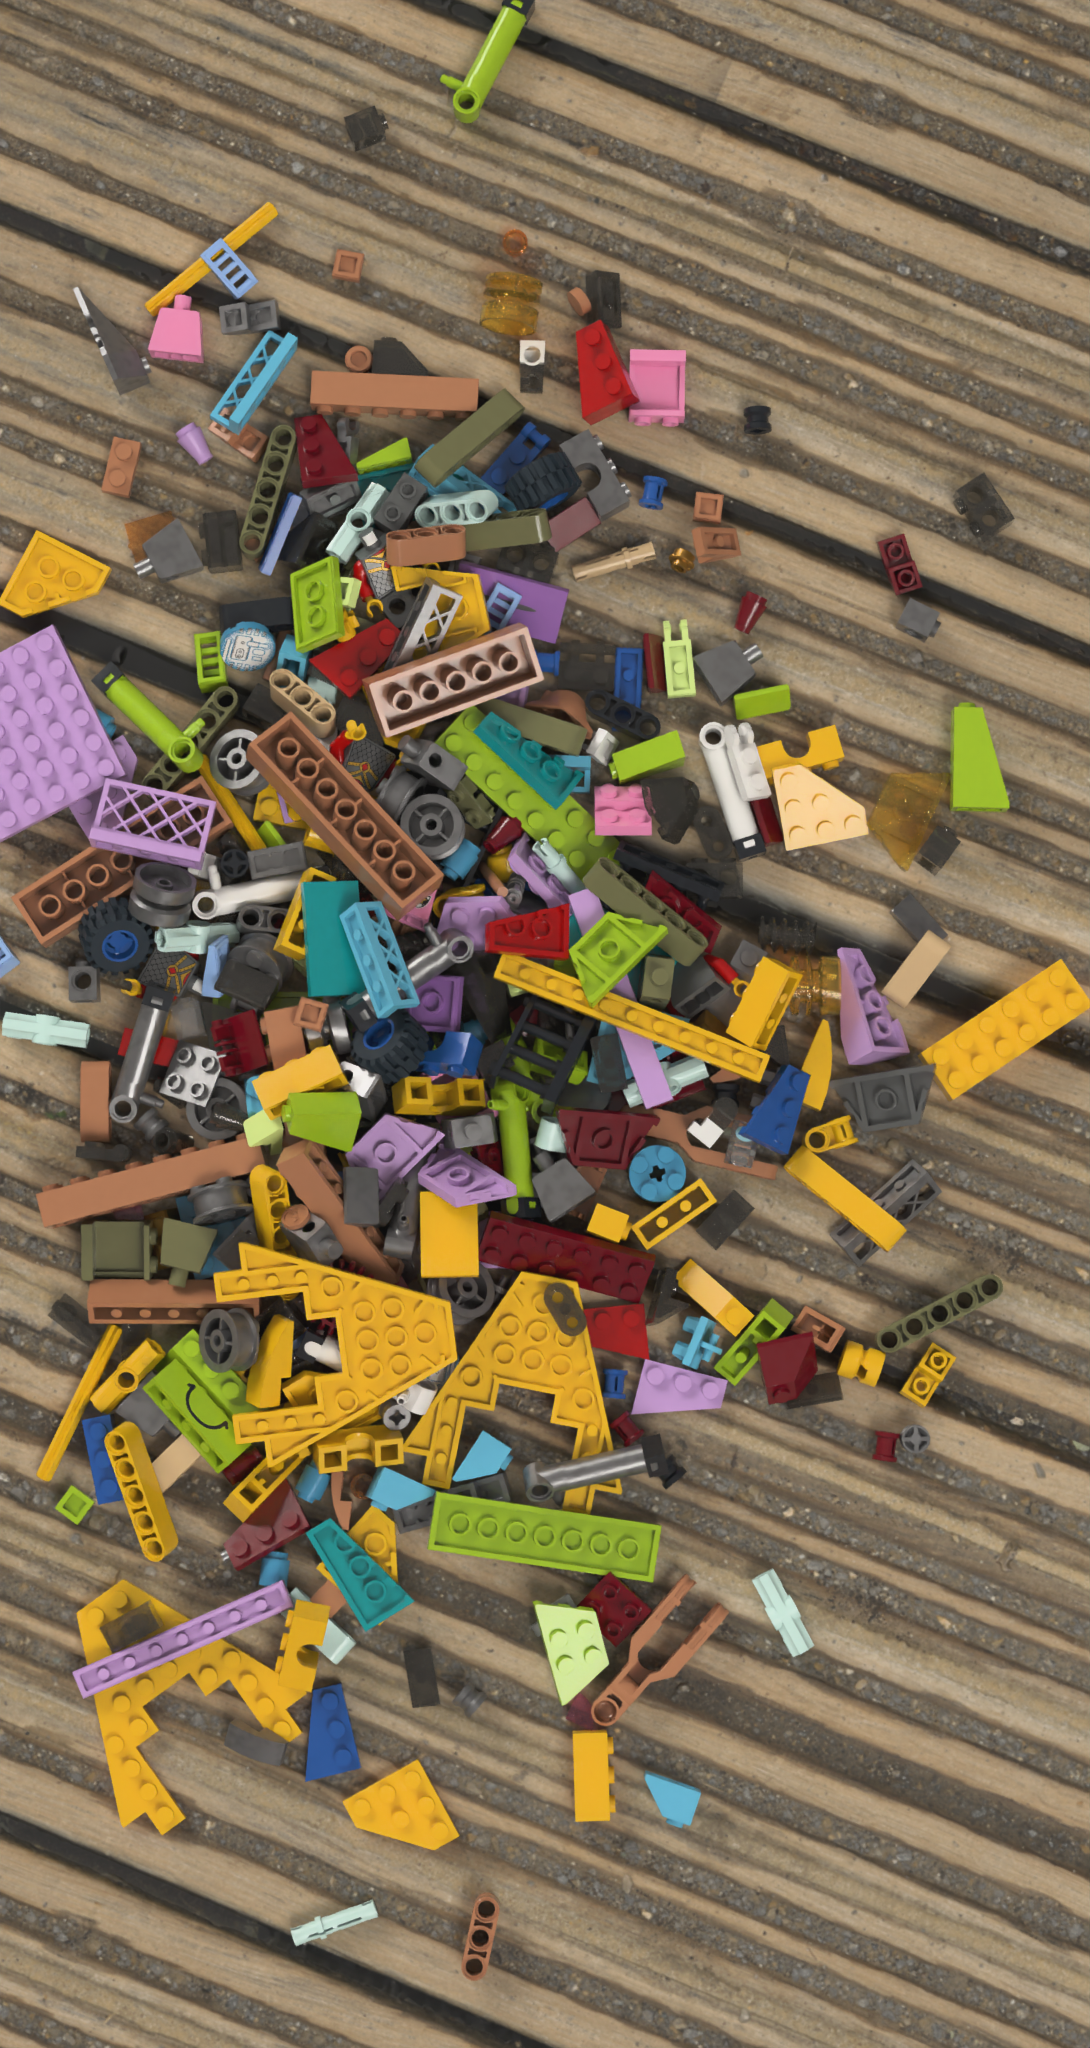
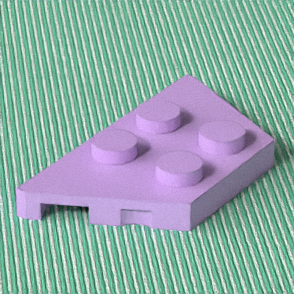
M503 896L448 897L437 931L440 935L448 928H456L472 940L474 951H485V924L516 916V914L511 911L510 905ZM460 941L453 944L452 950L458 947Z
M386 1112L353 1144L352 1151L345 1152L350 1167L378 1169L380 1200L445 1136V1133L442 1130Z
M443 1139L439 1142L437 1153L430 1155L427 1159L428 1163L418 1173L419 1184L455 1208L512 1197L517 1194V1188L514 1183L460 1148H444Z

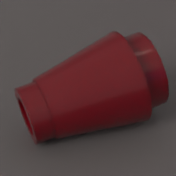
M747 591L745 597H741L734 628L749 635L766 610L765 604L767 599Z
M502 816L483 842L486 850L491 854H496L519 839L524 831L521 827V821L517 817Z
M252 1447L241 1453L222 1470V1473L230 1484L234 1486L238 1482L240 1484L264 1459L259 1451Z

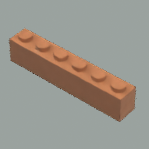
M312 371L310 405L312 411H316L317 414L332 415L333 412H344L346 416L357 417L361 413H371L376 418H387L388 414L400 415L399 417L402 419H415L416 416H427V419L434 421L444 420V417H453L456 421L463 422L478 410L479 379Z
M305 1139L284 1148L276 1163L280 1174L287 1179L294 1189L296 1196L304 1202L310 1212L329 1225L342 1245V1257L345 1262L350 1265L352 1260L356 1261L353 1270L357 1272L364 1265L366 1270L362 1276L366 1277L372 1273L374 1275L373 1279L390 1284L397 1283L405 1264L400 1258L383 1255L385 1237L377 1226L363 1228L344 1224L343 1180L317 1144Z
M94 1279L90 1281L87 1299L89 1324H201L204 1317L210 1311L223 1309L228 1312L233 1308L247 1310L259 1324L261 1320L262 1297L217 1302L214 1280H187L185 1288L169 1285V1280L151 1279L150 1281H144V1279Z

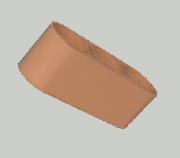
M449 524L397 530L386 534L387 564L391 566L401 567L452 561L465 558L466 529L462 525Z
M111 1061L81 1062L80 1137L82 1143L111 1142L112 1117L109 1113V1104L112 1099Z
M484 1892L476 1898L466 1939L461 1970L463 1975L471 1981L480 1980L485 1976L490 1959L500 1910L498 1898L490 1892ZM483 1901H490L494 1904L495 1910L491 1914H483L479 1910V1904ZM477 1930H484L488 1933L489 1938L484 1943H478L473 1939V1933ZM470 1959L480 1960L483 1967L477 1972L470 1971L466 1965Z

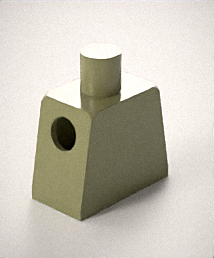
M648 953L641 960L636 999L639 1004L649 1008L665 1009L671 997L675 959L671 956Z
M164 1218L161 1265L172 1268L169 1285L185 1288L189 1272L201 1275L217 1239L218 1230Z

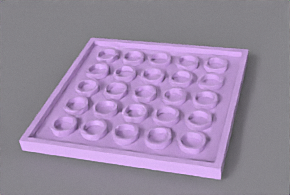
M54 625L0 652V842L103 789L106 778L120 780L128 776L66 646Z

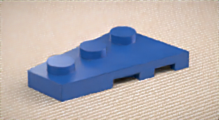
M789 1064L782 1065L766 1089V1096L759 1106H755L751 1113L752 1118L746 1126L741 1128L738 1134L781 1155L788 1154L810 1075Z
M341 1682L313 1689L305 1782L362 1767Z

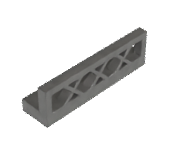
M426 577L382 672L409 663V661H414L412 656L414 650L423 645L426 646L428 652L426 656L436 653L463 596L441 586L436 580ZM441 594L453 598L448 609L438 611L436 603ZM437 619L440 627L437 634L426 637L424 631L426 624Z
M912 1159L874 1193L870 1199L905 1226L942 1191L929 1173ZM928 1183L931 1189L923 1196L918 1197L919 1190ZM908 1204L907 1211L897 1216L898 1209ZM847 1220L829 1234L858 1267L880 1249L877 1244ZM866 1242L865 1249L856 1255L853 1250L861 1243Z

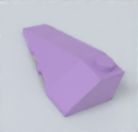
M839 948L837 953L841 1040L849 1065H871L909 1054L910 1051L903 1028L898 1019L893 1021L886 1008L889 1002L886 996L881 997L874 985L876 978L860 949Z

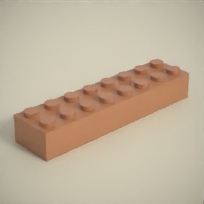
M291 711L248 744L246 759L379 901H382L383 906L397 921L440 887L444 877L441 870Z
M202 775L175 792L217 802L207 845L235 827ZM174 800L161 805L168 817L182 809L178 801ZM197 806L189 812L197 823L207 817L209 808ZM159 808L144 815L151 827L165 820ZM186 813L172 821L179 833L193 825ZM141 818L127 826L132 834L137 835L148 830ZM169 824L155 831L160 840L167 841L175 836ZM205 824L199 827L202 832L204 830ZM194 830L184 836L183 840L188 846L199 848L201 837L197 830ZM90 846L12 896L11 899L40 944L47 948L77 929L79 924H82L81 918L83 914L88 915L87 909L91 906H98V901L108 902L111 897H115L116 901H119L121 897L125 898L130 895L134 889L133 881L137 867L141 864L160 861Z
M243 1133L236 1135V1141L227 1143V1141L221 1139L208 1143L209 1148L200 1150L196 1146L180 1150L181 1156L172 1157V1155L164 1154L152 1158L153 1163L147 1165L138 1161L125 1165L126 1170L118 1172L114 1168L100 1171L97 1173L98 1178L90 1179V1177L81 1176L71 1179L68 1186L63 1187L59 1183L42 1187L43 1192L36 1194L43 1225L45 1228L54 1229L81 1222L85 1219H92L190 1193L192 1187L199 1185L210 1186L216 1184V1180L222 1177L232 1176L233 1181L249 1177L251 1171L257 1165L264 1164L269 1166L265 1147L263 1145L249 1147L246 1134Z

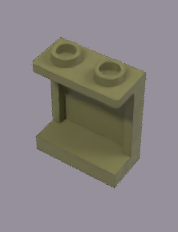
M85 1219L81 1224V1281H93L95 1277L144 1278V1281H150L153 1273L158 1272V1256H153V1245L158 1243V1229L153 1228V1220Z

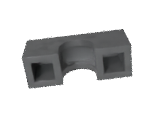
M589 429L560 444L559 452L566 453L576 473L583 470H591L599 476V485L587 492V499L599 520L603 522L628 508L630 504L629 497L632 495L625 482L620 483L615 476L618 471L612 459L606 460L601 450L604 449V446L598 435L592 436Z

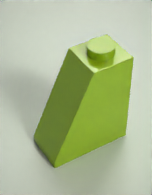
M675 730L613 753L611 756L612 762L608 763L612 779L617 778L619 785L682 767L686 756L678 731Z
M357 1092L289 1093L287 1103L282 1105L281 1109L282 1121L287 1123L289 1134L342 1151H352L362 1114Z

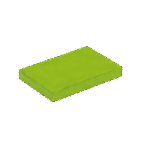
M329 556L291 573L290 581L296 651L303 654L345 636L339 559L335 556Z

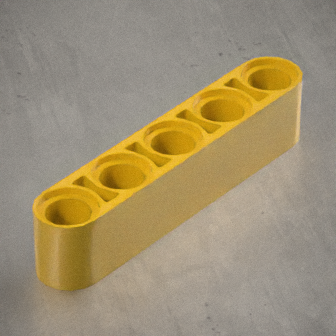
M801 1145L783 1166L792 1177L884 1251L889 1252L907 1231L901 1223L805 1146Z
M264 1164L257 1165L251 1171L249 1181L259 1246L297 1257L295 1250L278 1225L282 1214L290 1207L287 1180L279 1171ZM299 1292L277 1296L284 1300H292L297 1297Z
M125 1421L105 1436L104 1443L142 1551L146 1558L153 1562H158L177 1547L178 1537L141 1432L134 1423Z

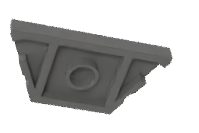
M936 1063L832 1079L829 1081V1086L835 1089L844 1101L843 1105L849 1113L855 1116L856 1122L863 1132L921 1123L936 1071Z

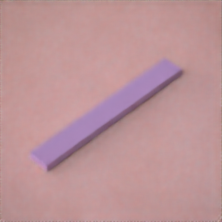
M588 889L568 895L567 897L582 937L605 915L599 898ZM626 974L609 992L638 1003ZM615 1027L645 1109L673 1100L652 1041Z
M281 1580L75 1670L72 1673L84 1699L294 1607V1603L284 1580Z

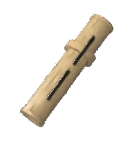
M652 542L628 549L623 547L621 548L622 551L571 565L576 583L627 567L628 570L633 568V565L656 559Z

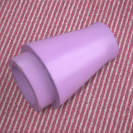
M194 422L176 433L179 439L177 442L197 461L199 466L213 457L201 427H197Z

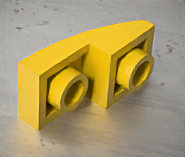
M932 1342L899 1393L921 1408H924L939 1383L943 1381L956 1357Z

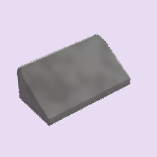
M357 481L311 487L299 492L313 523L357 503L362 497Z
M911 894L889 912L917 944L928 929L942 939L948 936Z
M343 1167L344 1224L363 1228L378 1225V1169Z

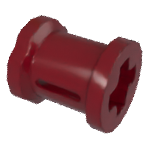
M628 1410L609 1424V1428L614 1429L622 1438L625 1448L645 1433L643 1429L639 1430L631 1420Z
M875 1430L877 1442L872 1459L897 1462L895 1450L900 1434Z

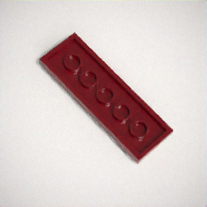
M495 1211L490 1212L478 1246V1258L481 1262L518 1272L527 1271L577 1281L579 1288L638 1304L656 1258L655 1254Z

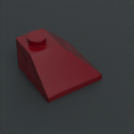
M812 1331L756 1344L761 1378L769 1405L797 1399L817 1373L818 1366Z

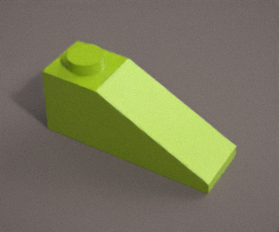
M772 1298L713 1368L736 1386L759 1359L756 1344L777 1339L794 1316Z

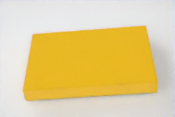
M431 1191L420 1192L421 1278L479 1277L477 1204L455 1208Z

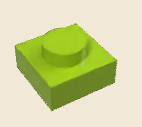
M71 1485L55 1509L76 1525H79L96 1501L75 1485Z

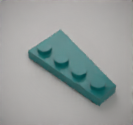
M490 712L473 731L482 742L492 749L555 810L565 801L585 775L577 769L573 772L565 767V761L555 755L552 758L541 750L542 745L536 741H527L522 738L521 731L493 712Z
M331 1517L306 1532V1535L365 1632L415 1601Z

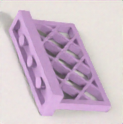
M106 778L93 828L91 827L89 841L91 847L202 870L217 802ZM110 788L122 789L127 797L113 805L108 797ZM142 794L150 795L155 803L141 811L134 799ZM170 800L178 801L182 809L168 817L161 805ZM131 802L137 814L123 821L117 809ZM108 803L110 807L105 810L106 804ZM197 806L209 808L207 817L197 823L189 812ZM159 808L165 820L151 827L144 815ZM114 812L120 824L112 829L101 827L103 817ZM186 813L193 825L179 833L172 821ZM141 818L148 830L139 835L132 834L127 826ZM169 824L175 836L167 841L160 840L155 831ZM205 824L204 830L202 832L199 827ZM197 830L201 837L199 848L188 846L183 837Z

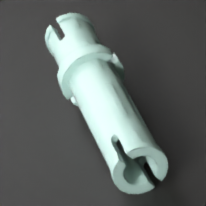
M547 838L541 839L543 844L537 841L533 845L532 850L545 863L549 874H554L570 894L587 889L584 883L568 866L565 856L558 854Z
M372 1899L322 1918L317 1916L314 1918V1921L290 1928L295 1945L299 1946L317 1938L325 1939L327 1935L377 1918L378 1913Z

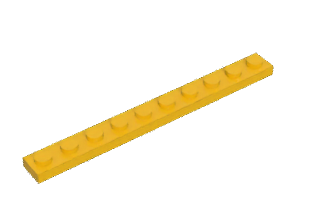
M502 954L493 976L494 979L757 1083H760L770 1058L768 1054L611 992H608L592 1008L588 1004L578 979L520 956Z

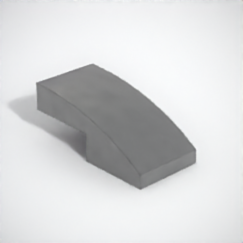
M276 300L250 305L246 302L219 307L223 335L267 332L268 330H281L279 306Z
M235 1718L229 1724L224 1745L248 1758L280 1766L283 1764L289 1741L266 1727L258 1732Z

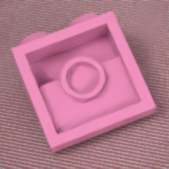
M610 783L594 786L595 835H652L650 786H642L637 783L630 786H614Z

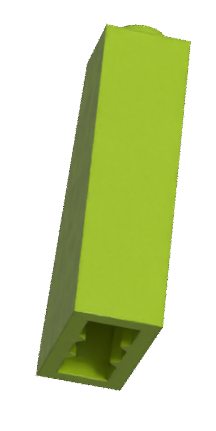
M959 703L958 707H954L951 711L950 811L1006 812L1009 809V799L983 707H975V703Z

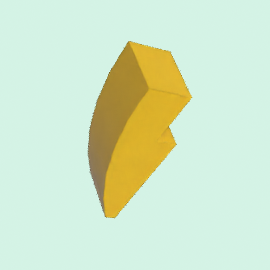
M824 1019L820 1022L800 1069L810 1075L802 1105L817 1112L821 1111L827 1094L832 1066L830 1028L828 1021Z
M280 1314L274 1315L259 1343L257 1361L251 1366L245 1401L258 1408L280 1406L281 1378L291 1377L294 1321Z

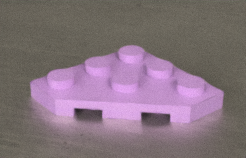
M121 735L113 740L112 743L128 776L118 781L132 783L138 765V758L125 737ZM111 787L108 797L114 805L127 796L122 789ZM103 789L69 806L88 839L91 827L93 828ZM108 803L106 804L105 810L110 807ZM128 803L117 809L122 819L124 818ZM114 812L103 817L101 827L112 829L120 824Z

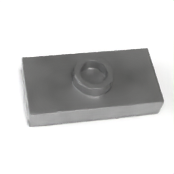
M303 841L247 852L252 880L308 869Z

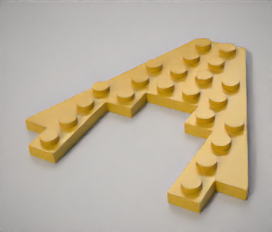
M239 1242L238 1244L242 1269L214 1272L213 1274L217 1302L303 1292L307 1320L336 1318L343 1372L315 1375L314 1380L318 1404L232 1415L236 1444L264 1441L268 1467L275 1466L458 1360L451 1301L246 1242Z
M521 1271L431 1402L426 1414L421 1417L403 1443L404 1452L427 1456L422 1484L450 1489L466 1406L494 1411L499 1384L555 1394L550 1423L578 1428L572 1460L614 1450L578 1282ZM615 1479L566 1490L562 1510L590 1514L595 1490L622 1495L621 1480Z
M122 1579L76 1613L87 1665L192 1620L126 1579ZM221 1638L93 1694L120 1822L123 1828L146 1812L161 1835H163L186 1818L182 1809L137 1747L160 1730L144 1707L148 1702L188 1673H190L205 1696L227 1680H230L262 1727L270 1729L291 1742L303 1731L287 1708L308 1692L278 1686L280 1674L274 1673L275 1670Z

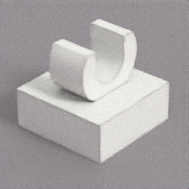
M599 728L597 732L593 731V739L590 745L583 743L582 748L595 761L607 766L620 742L608 731Z

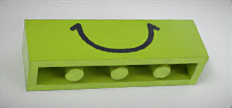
M176 1358L142 1388L217 1474L251 1445V1443L236 1444L233 1423L227 1417L226 1412L214 1403L206 1389L191 1377L188 1369L180 1364Z

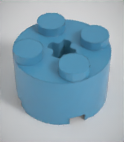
M662 1145L649 1146L642 1149L633 1158L628 1173L629 1183L634 1193L641 1199L651 1203H663L676 1196L682 1189L686 1179V1168L679 1154L670 1147ZM653 1167H657L658 1170H664L665 1174L661 1176V1182H657L656 1178H650L649 1174L653 1172Z

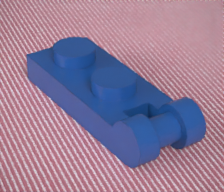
M528 422L520 434L480 479L504 496L507 493L505 485L509 479L520 469L535 461L552 439L546 434L541 435L536 430L537 427L533 423ZM528 439L535 443L531 450L524 445Z

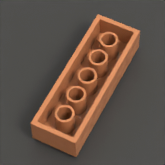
M519 622L362 679L379 733L387 738L543 681L544 677L528 627Z
M299 1004L266 1010L264 1017L260 1018L262 1034H268L269 1045L265 1046L269 1063H273L274 1070L283 1067L292 1059H300L309 1054L303 1028L293 1025ZM284 1122L283 1148L305 1140L304 1138L289 1134L287 1123ZM315 1142L328 1159L326 1145Z

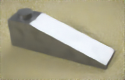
M79 287L74 288L73 291L119 395L121 396L149 384L150 380L147 374L152 371L146 357L140 358L136 349Z
M743 939L730 966L739 974L737 977L741 981L750 983L754 976L755 967L762 960L763 956L772 959L776 958ZM732 983L729 984L731 988L729 991L705 1009V1011L708 1010L727 1027L729 1026L731 1016L736 1012L742 998L735 995ZM743 985V986L740 988V993H741V994H742L743 991L747 988L746 985Z

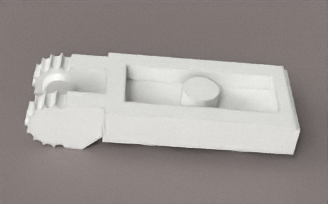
M747 722L740 723L738 728L739 734L734 725H727L723 730L728 748L726 751L743 802L764 799L772 795L755 742L753 743L754 733L751 729L752 727Z

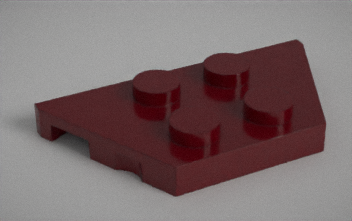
M567 1106L555 1107L567 1157L574 1166L625 1170L633 1160L635 1152L640 1150L646 1142L644 1139L653 1125L657 1127L660 1122V1118L654 1114Z

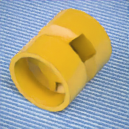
M847 1340L837 1366L836 1374L848 1379L858 1377L860 1383L875 1387L886 1353L873 1348H869L866 1351L862 1344Z

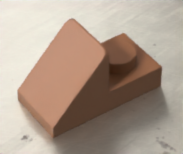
M698 527L691 530L699 563L741 556L736 528Z

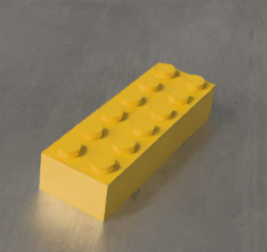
M1060 959L917 1056L923 1065L936 1063L933 1079L950 1102L1089 1009L1090 1000L1063 960Z

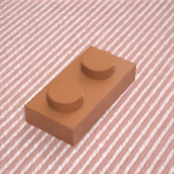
M118 437L113 438L101 488L103 493L130 498L142 448L141 442Z

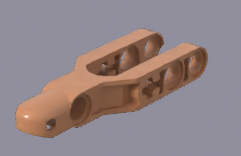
M627 1104L619 1110L621 1112L657 1115L660 1118L657 1127L653 1125L646 1136L678 1144L695 1163L769 1180L776 1179V1172L778 1170L776 1165L692 1146L688 1141L686 1129L695 1120L704 1121L707 1117L715 1124L739 1128L748 1124L752 1118L750 1115L711 1106L702 1107L685 1115L657 1108L645 1109L642 1105L630 1108Z
M687 1573L675 1584L631 1635L628 1662L615 1675L591 1706L592 1718L599 1725L609 1726L614 1724L651 1682L675 1677L728 1615L729 1611L721 1603H716L660 1669L649 1670L640 1664L638 1652L661 1627L669 1613L681 1604V1600L688 1591L697 1584Z

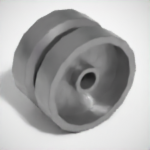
M163 862L141 864L136 868L133 881L134 889L131 891L128 910L139 921L162 928L182 926L189 920L191 900L194 897L197 881L190 872L173 864Z
M340 996L323 997V1003L329 1004V1009L321 1033L303 1028L306 1042L310 1046L311 1051L317 1047L329 1045L328 1040L332 1039L335 1051L339 1055L351 1053L350 1042L352 1040L345 1012L339 1004L341 1001Z

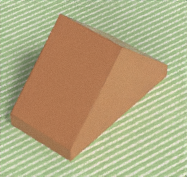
M805 1306L790 1330L797 1334L812 1331L814 1344L827 1353H831L846 1328Z

